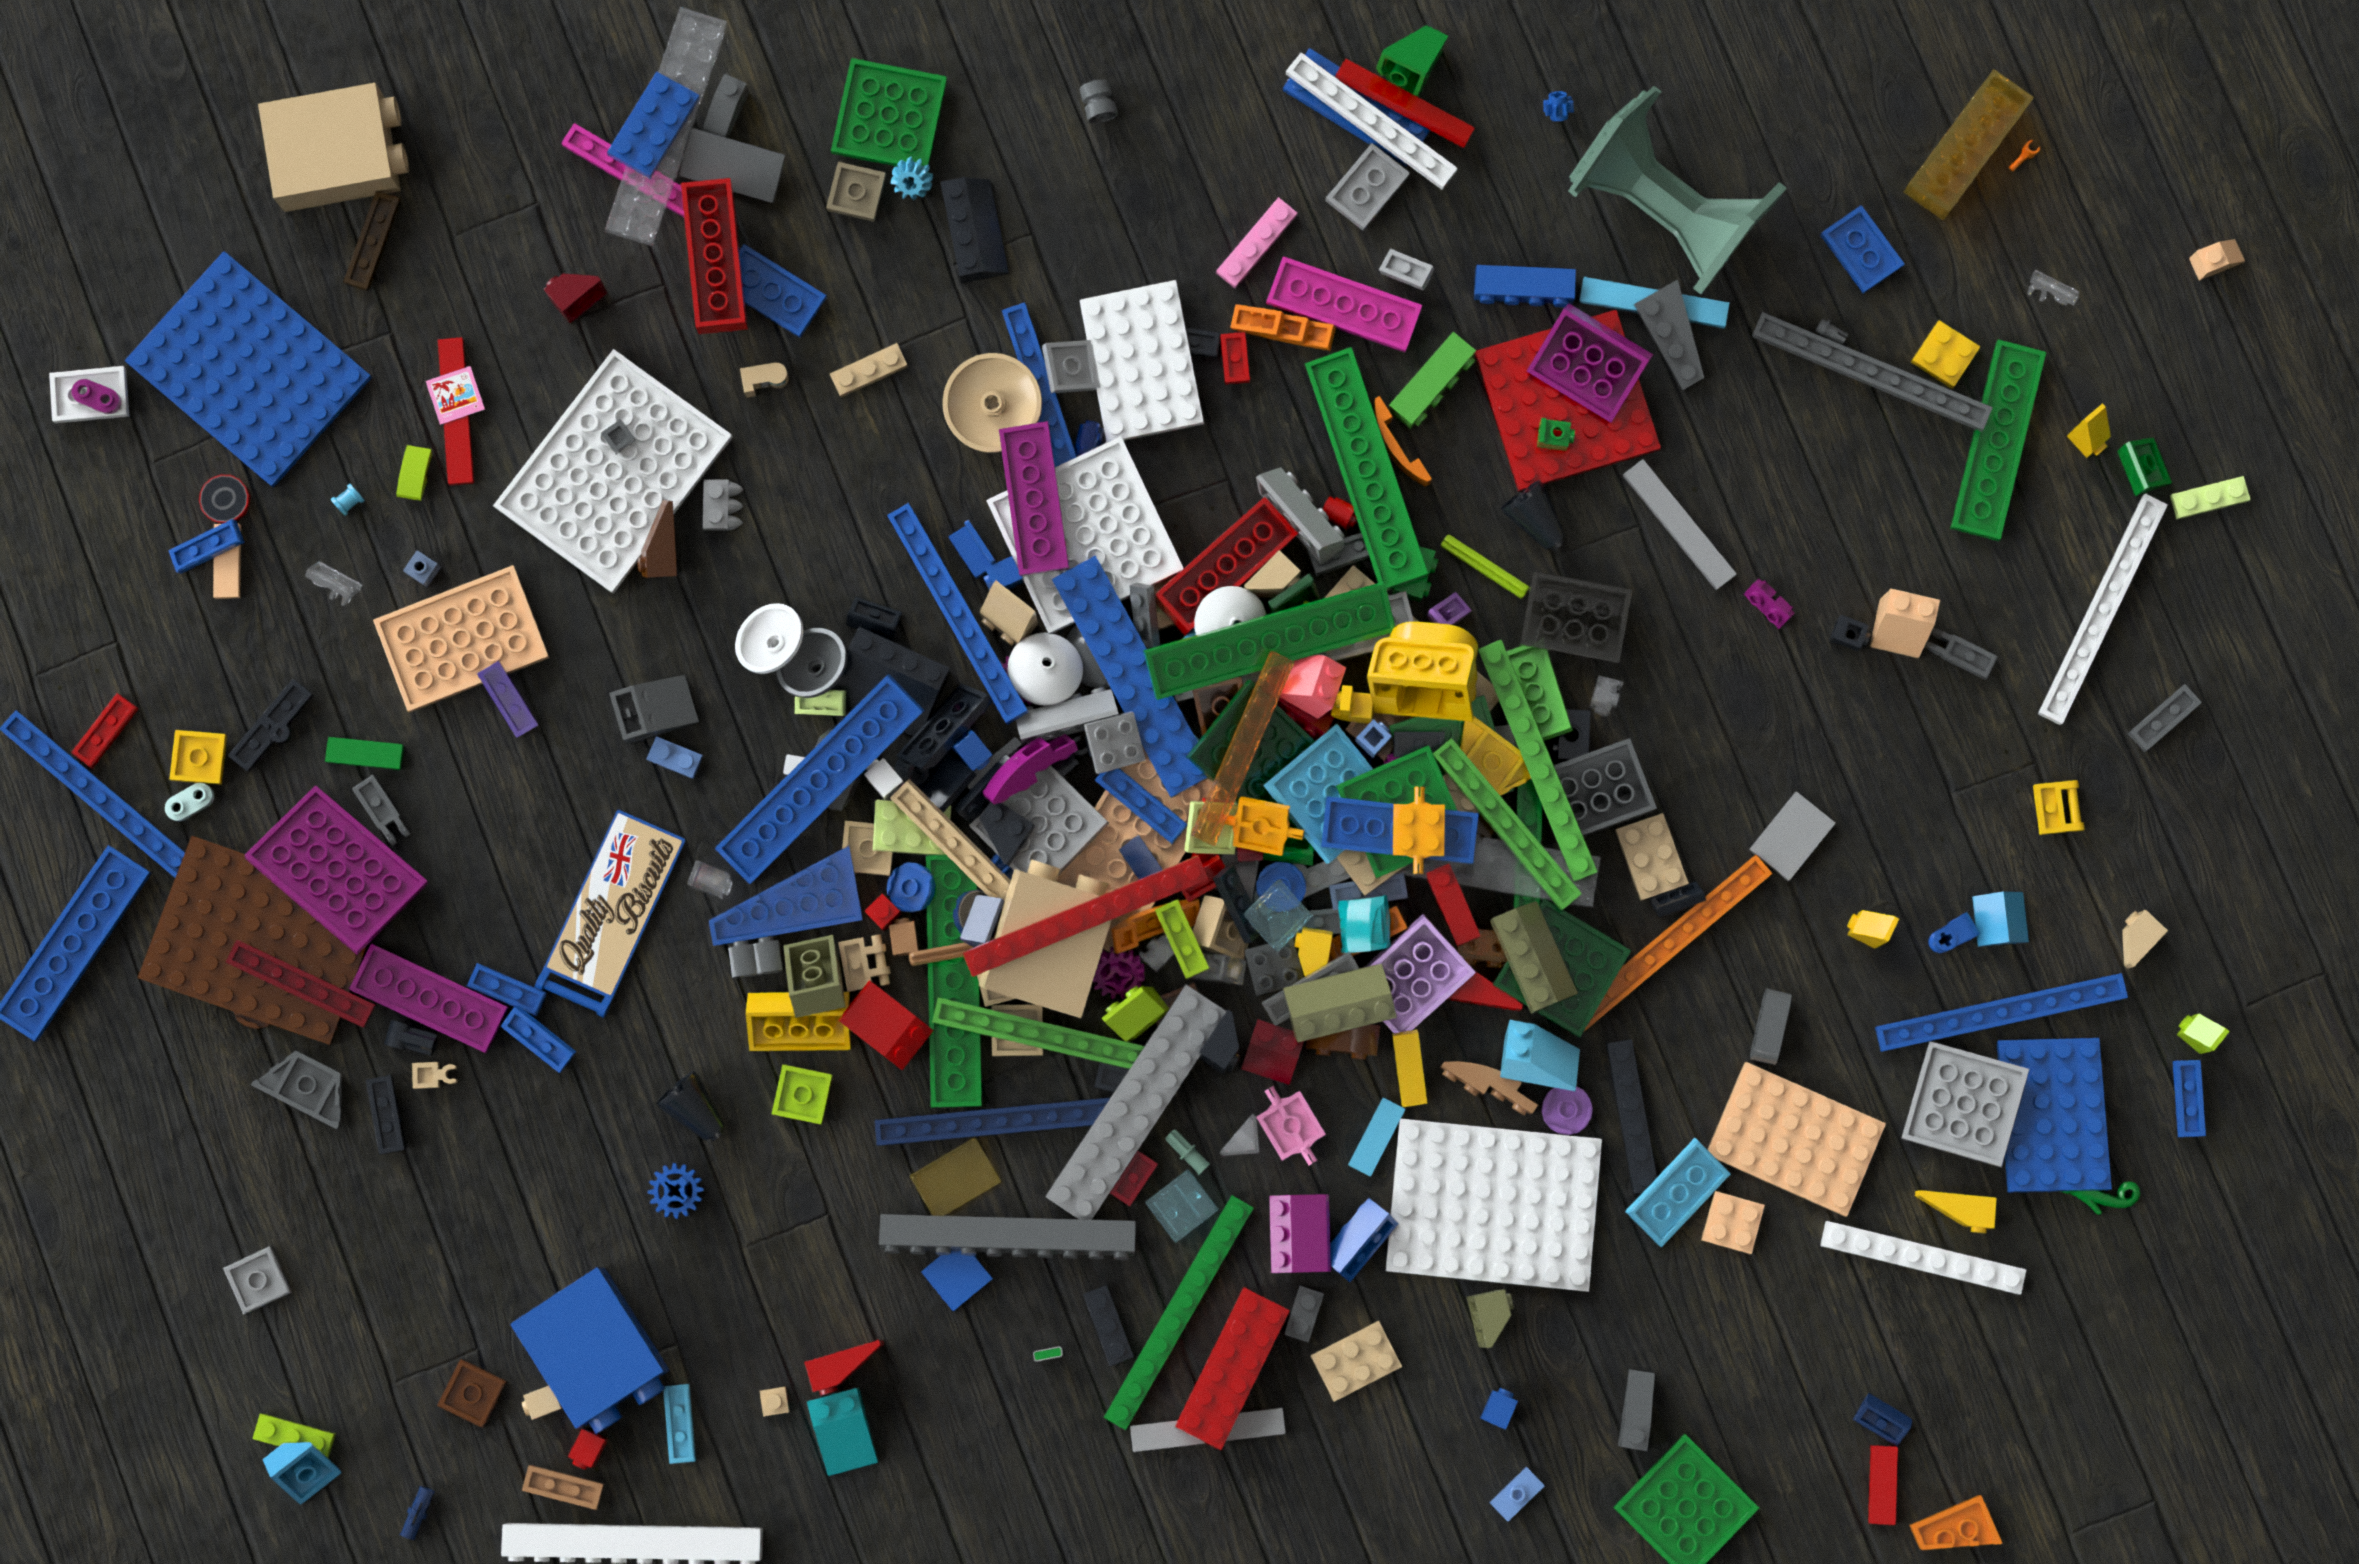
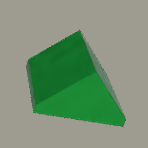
M2154 437L2130 441L2117 451L2135 497L2172 483Z

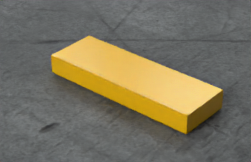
M1418 1030L1392 1033L1402 1107L1427 1104Z

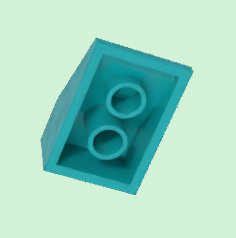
M859 1387L807 1401L811 1421L828 1476L878 1463Z

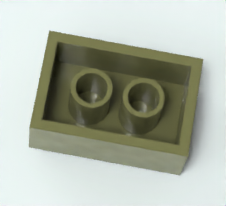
M833 935L784 945L789 997L795 1017L808 1016L846 1007L840 960Z

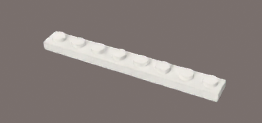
M1300 53L1287 69L1286 75L1443 190L1457 172V167L1304 54Z
M1829 1221L1825 1222L1820 1245L2021 1295L2026 1269Z

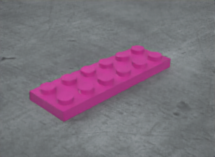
M1284 256L1266 301L1268 305L1316 322L1333 324L1336 329L1404 353L1407 350L1422 305Z

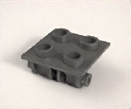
M1293 936L1244 950L1256 996L1283 989L1303 979L1297 950L1294 947Z

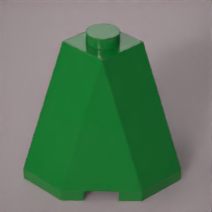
M1426 25L1382 51L1376 69L1380 76L1386 77L1387 81L1419 97L1443 51L1448 35Z

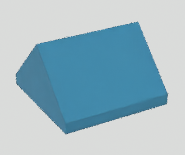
M1998 892L1972 897L1975 926L1980 932L1977 935L1978 947L2029 942L2023 892Z

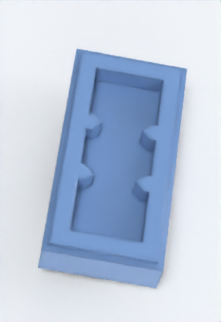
M1525 1467L1489 1503L1508 1522L1544 1485Z

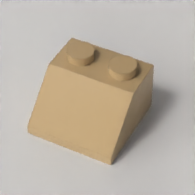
M1278 551L1244 585V589L1252 592L1258 598H1275L1300 580L1301 570L1281 551Z
M1205 895L1193 929V934L1199 947L1243 962L1245 957L1244 950L1248 948L1249 943L1244 944L1223 899Z

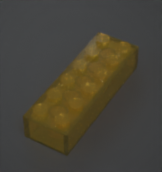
M1993 69L1910 181L1904 193L1944 220L2034 97Z

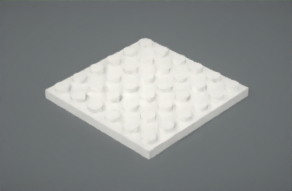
M1121 436L1055 467L1070 569L1096 555L1120 601L1130 597L1129 585L1137 582L1153 586L1177 575L1184 569ZM1005 491L986 501L1018 567L1008 492ZM1069 569L1022 576L1048 633L1051 634L1075 623L1052 581L1053 578Z

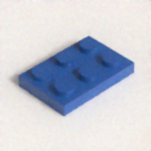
M1862 205L1820 234L1863 294L1905 265Z

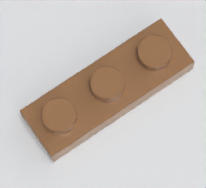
M529 1465L522 1491L597 1510L604 1484Z

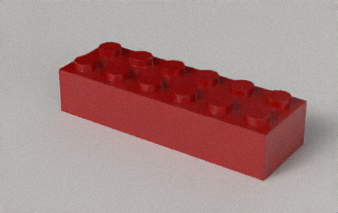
M724 178L681 183L697 332L700 335L746 330L748 325L734 191L731 179Z
M1264 497L1155 594L1157 606L1186 636L1195 628L1197 609L1209 593L1226 586L1241 587L1278 551L1287 546L1298 535V532Z
M1246 1288L1242 1289L1175 1428L1218 1450H1222L1290 1310Z

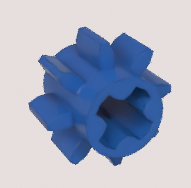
M1552 92L1549 94V100H1543L1544 112L1546 116H1550L1552 121H1564L1568 119V113L1574 112L1572 97H1567L1566 92Z

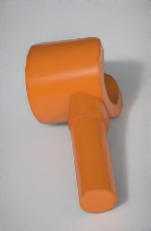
M2033 140L2025 144L2020 157L2009 167L2012 172L2023 161L2032 159L2039 152L2040 147L2036 151L2029 149L2028 146Z

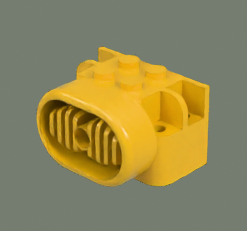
M1412 621L1404 622L1394 627L1388 638L1380 639L1376 643L1367 674L1374 713L1473 722L1472 701L1476 698V682L1478 678L1475 662L1478 644L1475 638L1468 631L1450 624Z

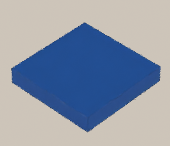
M951 1251V1255H941L921 1271L952 1311H955L993 1279L975 1256L961 1255V1251Z

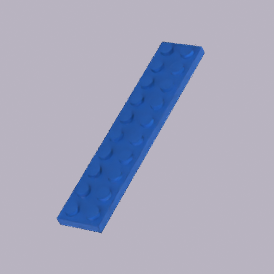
M1096 555L1053 578L1052 581L1124 713L1134 712L1141 744L1169 796L1173 798L1208 779L1204 773L1186 758L1198 742L1173 696L1159 700L1155 698L1143 651L1147 648Z
M887 675L715 849L751 884L925 710L890 675Z

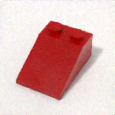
M870 980L838 1019L839 1022L901 1070L905 1068L934 1031Z
M883 1339L805 1362L812 1391H819L820 1395L837 1391L836 1385L844 1383L884 1345Z

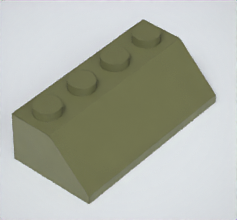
M1537 901L1491 919L1490 923L1531 1014L1578 994Z
M1381 963L1283 988L1294 1037L1297 1042L1397 1018L1391 991Z
M1494 1290L1467 1297L1479 1347H1492L1511 1316L1510 1310L1514 1309L1511 1294H1506L1505 1290Z

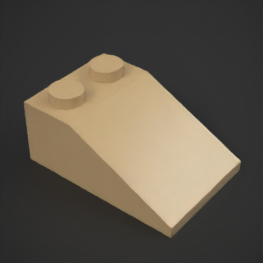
M998 581L993 583L979 612L983 618L981 623L991 631L994 628L1002 633L1001 639L1010 646L1013 644L1017 645L1021 640L1028 637L1038 625L1036 612Z

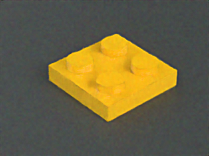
M1938 320L1911 363L1953 389L1980 346Z
M175 730L169 779L172 781L222 785L227 735Z

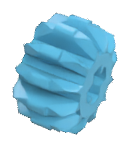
M912 157L908 158L906 162L900 160L897 164L898 167L896 166L892 170V175L894 176L891 178V184L896 185L895 192H903V199L907 195H910L912 200H915L918 195L924 197L926 191L931 189L932 184L930 181L933 179V173L928 172L929 165H921V159H918L917 162H914Z

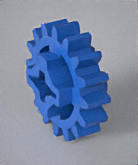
M673 1163L671 1170L664 1165V1173L661 1174L656 1171L654 1174L657 1180L649 1181L654 1186L653 1190L648 1191V1194L654 1195L650 1204H658L655 1210L657 1212H661L664 1209V1217H669L672 1212L675 1219H679L680 1212L687 1217L689 1216L688 1209L697 1210L698 1208L694 1203L696 1201L702 1202L703 1200L698 1196V1193L703 1192L704 1188L697 1185L702 1179H694L693 1176L696 1171L691 1170L687 1172V1165L683 1164L681 1169H678L677 1163ZM672 1174L683 1175L678 1180H671L668 1177ZM690 1183L692 1185L691 1197L688 1195V1186L690 1185ZM668 1184L676 1187L680 1185L679 1192L684 1199L676 1195L671 1196L673 1190ZM660 1185L664 1187V1196L662 1198L659 1193ZM678 1201L684 1205L680 1208L669 1207L673 1202Z

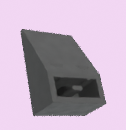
M685 675L633 685L609 693L623 741L627 745L699 723Z

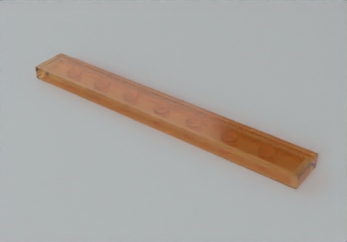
M1270 651L1190 835L1211 846H1215L1295 663L1275 651Z

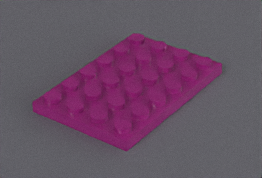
M316 785L244 855L249 863L356 955L428 884L424 877Z

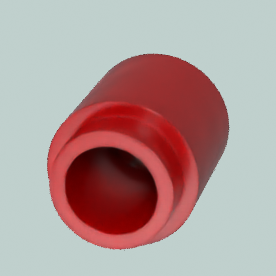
M1329 497L1323 510L1329 517L1328 521L1346 530L1349 526L1354 527L1357 523V518L1352 504L1338 497L1335 499Z

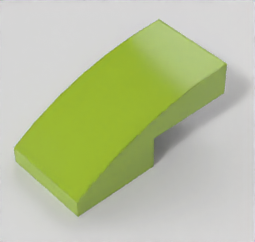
M407 445L398 480L397 497L422 500L427 483L426 474L432 457L431 449Z

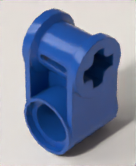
M1968 912L1932 933L1929 937V946L1936 953H1944L1979 935L1980 932ZM1945 937L1947 941L1941 945L1939 940Z

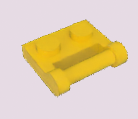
M2078 780L2033 785L2039 835L2085 830L2084 822H2081L2077 795V789L2079 788ZM2061 790H2067L2071 823L2069 824L2065 823Z

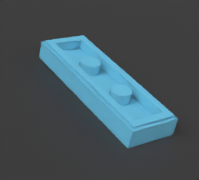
M1384 1097L1382 1098L1348 1164L1350 1167L1371 1177L1405 1111L1403 1107Z
M690 1384L664 1386L666 1388L663 1393L669 1464L696 1461Z

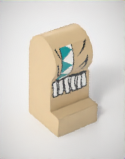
M780 363L740 368L746 398L756 396L755 389L770 386L782 388L789 381L787 370Z

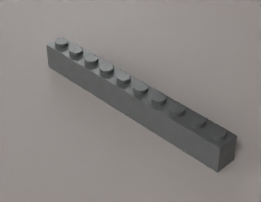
M880 1214L879 1246L881 1250H885V1253L899 1254L900 1250H910L911 1254L916 1255L925 1254V1251H936L937 1255H951V1251H961V1255L975 1256L976 1252H987V1256L992 1257L1002 1256V1253H1012L1014 1257H1027L1028 1253L1038 1254V1257L1052 1258L1053 1254H1063V1257L1068 1259L1078 1258V1255H1089L1090 1259H1103L1104 1256H1114V1259L1128 1260L1129 1256H1135L1136 1223L1135 1221Z

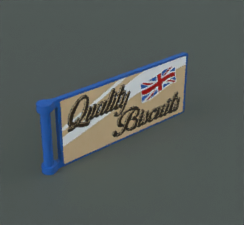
M617 810L547 962L536 981L535 988L541 991L546 989L597 1012L598 1016L604 1018L681 853L685 839ZM553 973L605 997L600 1003L548 980L549 975Z

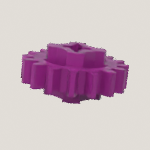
M1113 946L1110 947L1109 953L1102 950L1101 958L1092 981L1094 982L1095 990L1102 988L1101 995L1104 996L1107 993H1111V999H1114L1116 994H1120V997L1124 999L1126 992L1135 986L1141 987V981H1144V963H1140L1139 955L1133 957L1132 949L1127 953L1121 952L1117 954Z

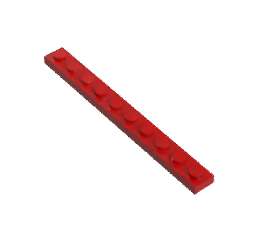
M1195 856L962 952L971 976L974 977L1208 880L1200 857Z

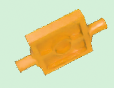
M1414 787V802L1394 804L1393 856L1413 858V874H1418V864L1419 874H1424V859L1431 856H1444L1445 805L1426 803L1425 787H1420V797L1419 787Z
M1241 796L1235 816L1222 813L1219 815V824L1233 826V846L1282 856L1285 841L1288 837L1303 840L1304 830L1290 827V806Z

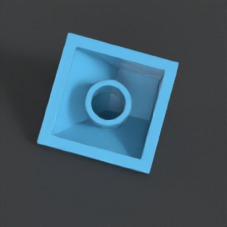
M311 1442L283 1443L263 1459L270 1478L300 1505L342 1473Z

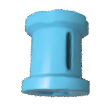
M351 484L347 485L348 489L337 498H331L332 502L345 516L348 514V510L358 502L362 503L365 501Z

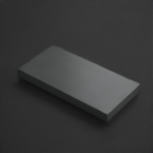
M691 128L679 176L695 181L730 178L734 192L774 203L787 155Z

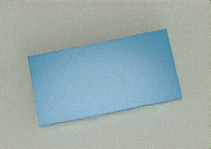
M1694 1138L1625 1212L1658 1246L1663 1247L1731 1174Z

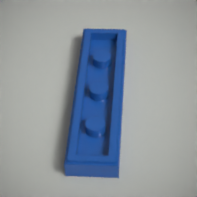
M1120 768L1100 773L1095 779L1099 785L1171 844L1187 828V823Z

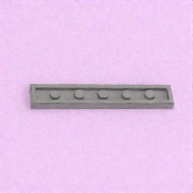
M1643 459L1623 474V477L1715 590H1718L1736 576L1735 571Z
M1283 1408L1239 1413L1226 1441L1286 1434ZM1178 1420L1130 1426L1133 1452L1204 1444V1442L1175 1428Z

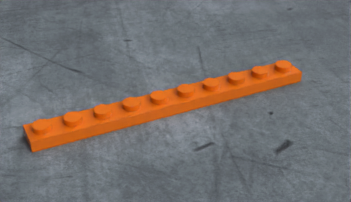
M1757 855L1753 856L1705 897L1706 901L1692 907L1624 964L1585 1030L1773 874Z

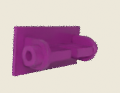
M1759 578L1744 595L1771 623L1780 628L1795 613L1791 610L1793 607L1781 596L1774 601L1772 597L1777 592L1765 580L1762 581Z

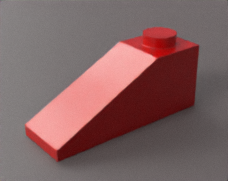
M1448 863L1426 873L1428 883L1457 947L1481 937L1450 864Z
M1478 972L1446 999L1521 1011L1523 1006L1522 1003L1493 986L1492 982Z

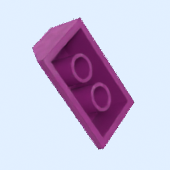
M1329 1194L1269 1196L1271 1273L1331 1272Z

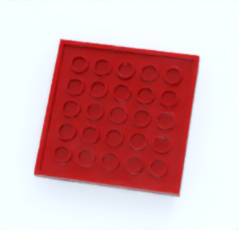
M1616 310L1592 317L1625 337ZM1551 329L1483 348L1475 352L1518 492L1523 491L1538 480L1543 484L1551 483L1661 449L1639 379L1613 421L1609 422L1527 372ZM1541 418L1571 422L1570 429H1575L1574 442L1568 445L1566 451L1537 447ZM1553 430V434L1556 437L1562 435L1561 431Z

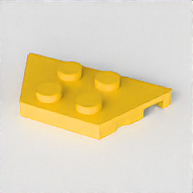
M1475 716L1473 722L1464 721L1460 749L1500 796L1531 779L1518 748Z

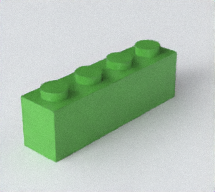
M1453 332L1391 402L1388 408L1389 412L1409 429L1415 424L1420 426L1428 416L1425 412L1431 406L1435 408L1444 398L1441 394L1445 389L1449 388L1451 390L1459 381L1458 374L1463 369L1468 371L1476 360L1473 357L1476 350Z

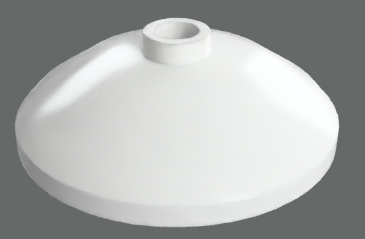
M1236 586L1221 587L1209 593L1200 603L1195 616V633L1199 635L1233 625L1236 620L1241 623L1267 614L1258 597L1247 589Z
M769 604L754 611L744 621L737 634L735 649L740 663L748 670L759 674L774 672L785 666L795 656L802 642L803 624L800 616L792 608L784 604Z
M1051 633L1033 634L1021 640L1013 649L1008 662V676L1018 694L1025 700L1037 705H1055L1070 698L1078 689L1083 674L1082 660L1076 648L1065 638ZM1047 660L1051 663V666L1046 667L1042 662Z

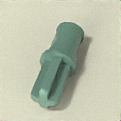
M1174 1129L1165 1138L1181 1155L1180 1159H1184L1198 1175L1210 1165L1194 1148L1195 1145L1192 1146L1177 1130Z

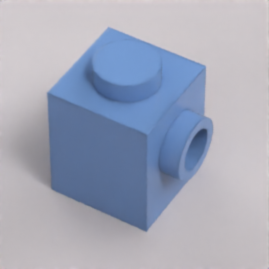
M1373 719L1356 737L1355 742L1374 758L1391 740L1392 736L1389 734L1391 731L1382 722L1377 723Z

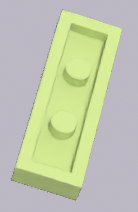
M2244 476L2170 495L2176 519L2251 500Z

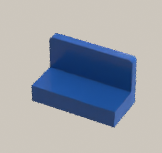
M967 520L964 522L965 526L949 536V540L975 579L986 573V567L995 564L996 561L970 521Z

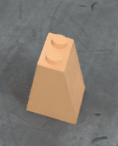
M1890 589L1879 601L1870 647L1919 658L1935 625L1940 600Z

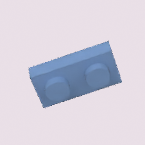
M657 736L647 756L648 761L694 779L703 755Z

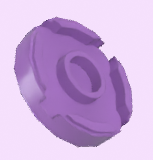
M1577 1086L1575 1091L1553 1088L1545 1096L1541 1112L1544 1122L1551 1130L1558 1134L1571 1135L1580 1132L1588 1125L1592 1117L1593 1107L1586 1092Z

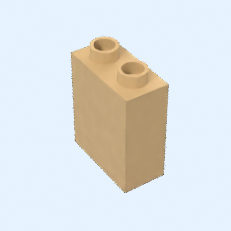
M376 83L258 104L273 198L284 212L374 196L376 191L385 194L401 191L398 174L409 173L408 159L403 143L393 145L390 130L392 127L401 126L400 111L396 98H385Z
M1031 860L1028 872L1014 869L993 940L1106 893L1108 883L1079 874L1076 887L1056 882L1060 868ZM1111 920L983 972L979 986L986 990L1081 1018Z

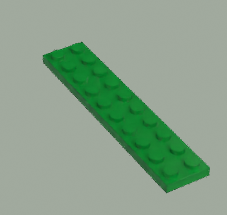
M1352 347L1305 363L1378 583L1384 582L1386 589L1390 590L1428 577L1429 574Z
M1380 582L1143 651L1154 695L1159 700L1392 632L1395 623L1386 585L1384 582Z
M927 855L926 868L932 873L936 885L934 897L927 906L928 949L965 943L960 939L961 934L955 926L953 909L956 908L958 897L964 892L977 890V885L947 855ZM964 957L928 963L929 1027L934 1030L929 1036L931 1108L982 1106L980 1034L932 1023L938 997L980 1007V990L977 975L971 976Z

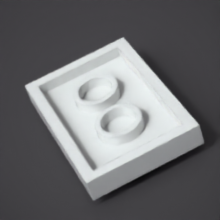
M124 366L49 373L52 421L54 423L129 416L127 374ZM80 379H88L111 388L120 395L121 407L116 413L108 415L81 405L72 396V386ZM87 387L81 389V395L87 392ZM109 396L103 399V404H107L110 401Z

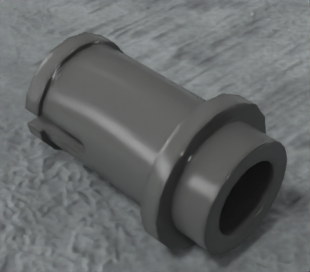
M1822 319L1815 330L1819 336H1823L1841 345L1848 336L1847 332L1845 333L1832 325L1829 319L1827 321Z

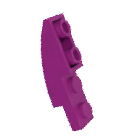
M1063 734L1048 743L1041 737L1030 742L1008 759L996 772L983 791L984 796L995 805L1007 801L1010 796L1029 789L1031 785L1038 782L1035 775L1036 772L1044 771L1051 764L1067 759L1072 753L1078 751L1075 741L1066 734Z

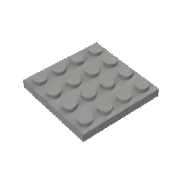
M1050 765L1048 769L1035 773L1038 782L1031 785L1029 789L1010 796L1007 801L1002 803L1036 825L1009 865L1013 870L1017 869L1028 872L1031 860H1035L1060 868V875L1109 824ZM980 815L969 826L999 855L979 819Z
M1929 1041L1902 1139L2002 1168L2030 1070Z

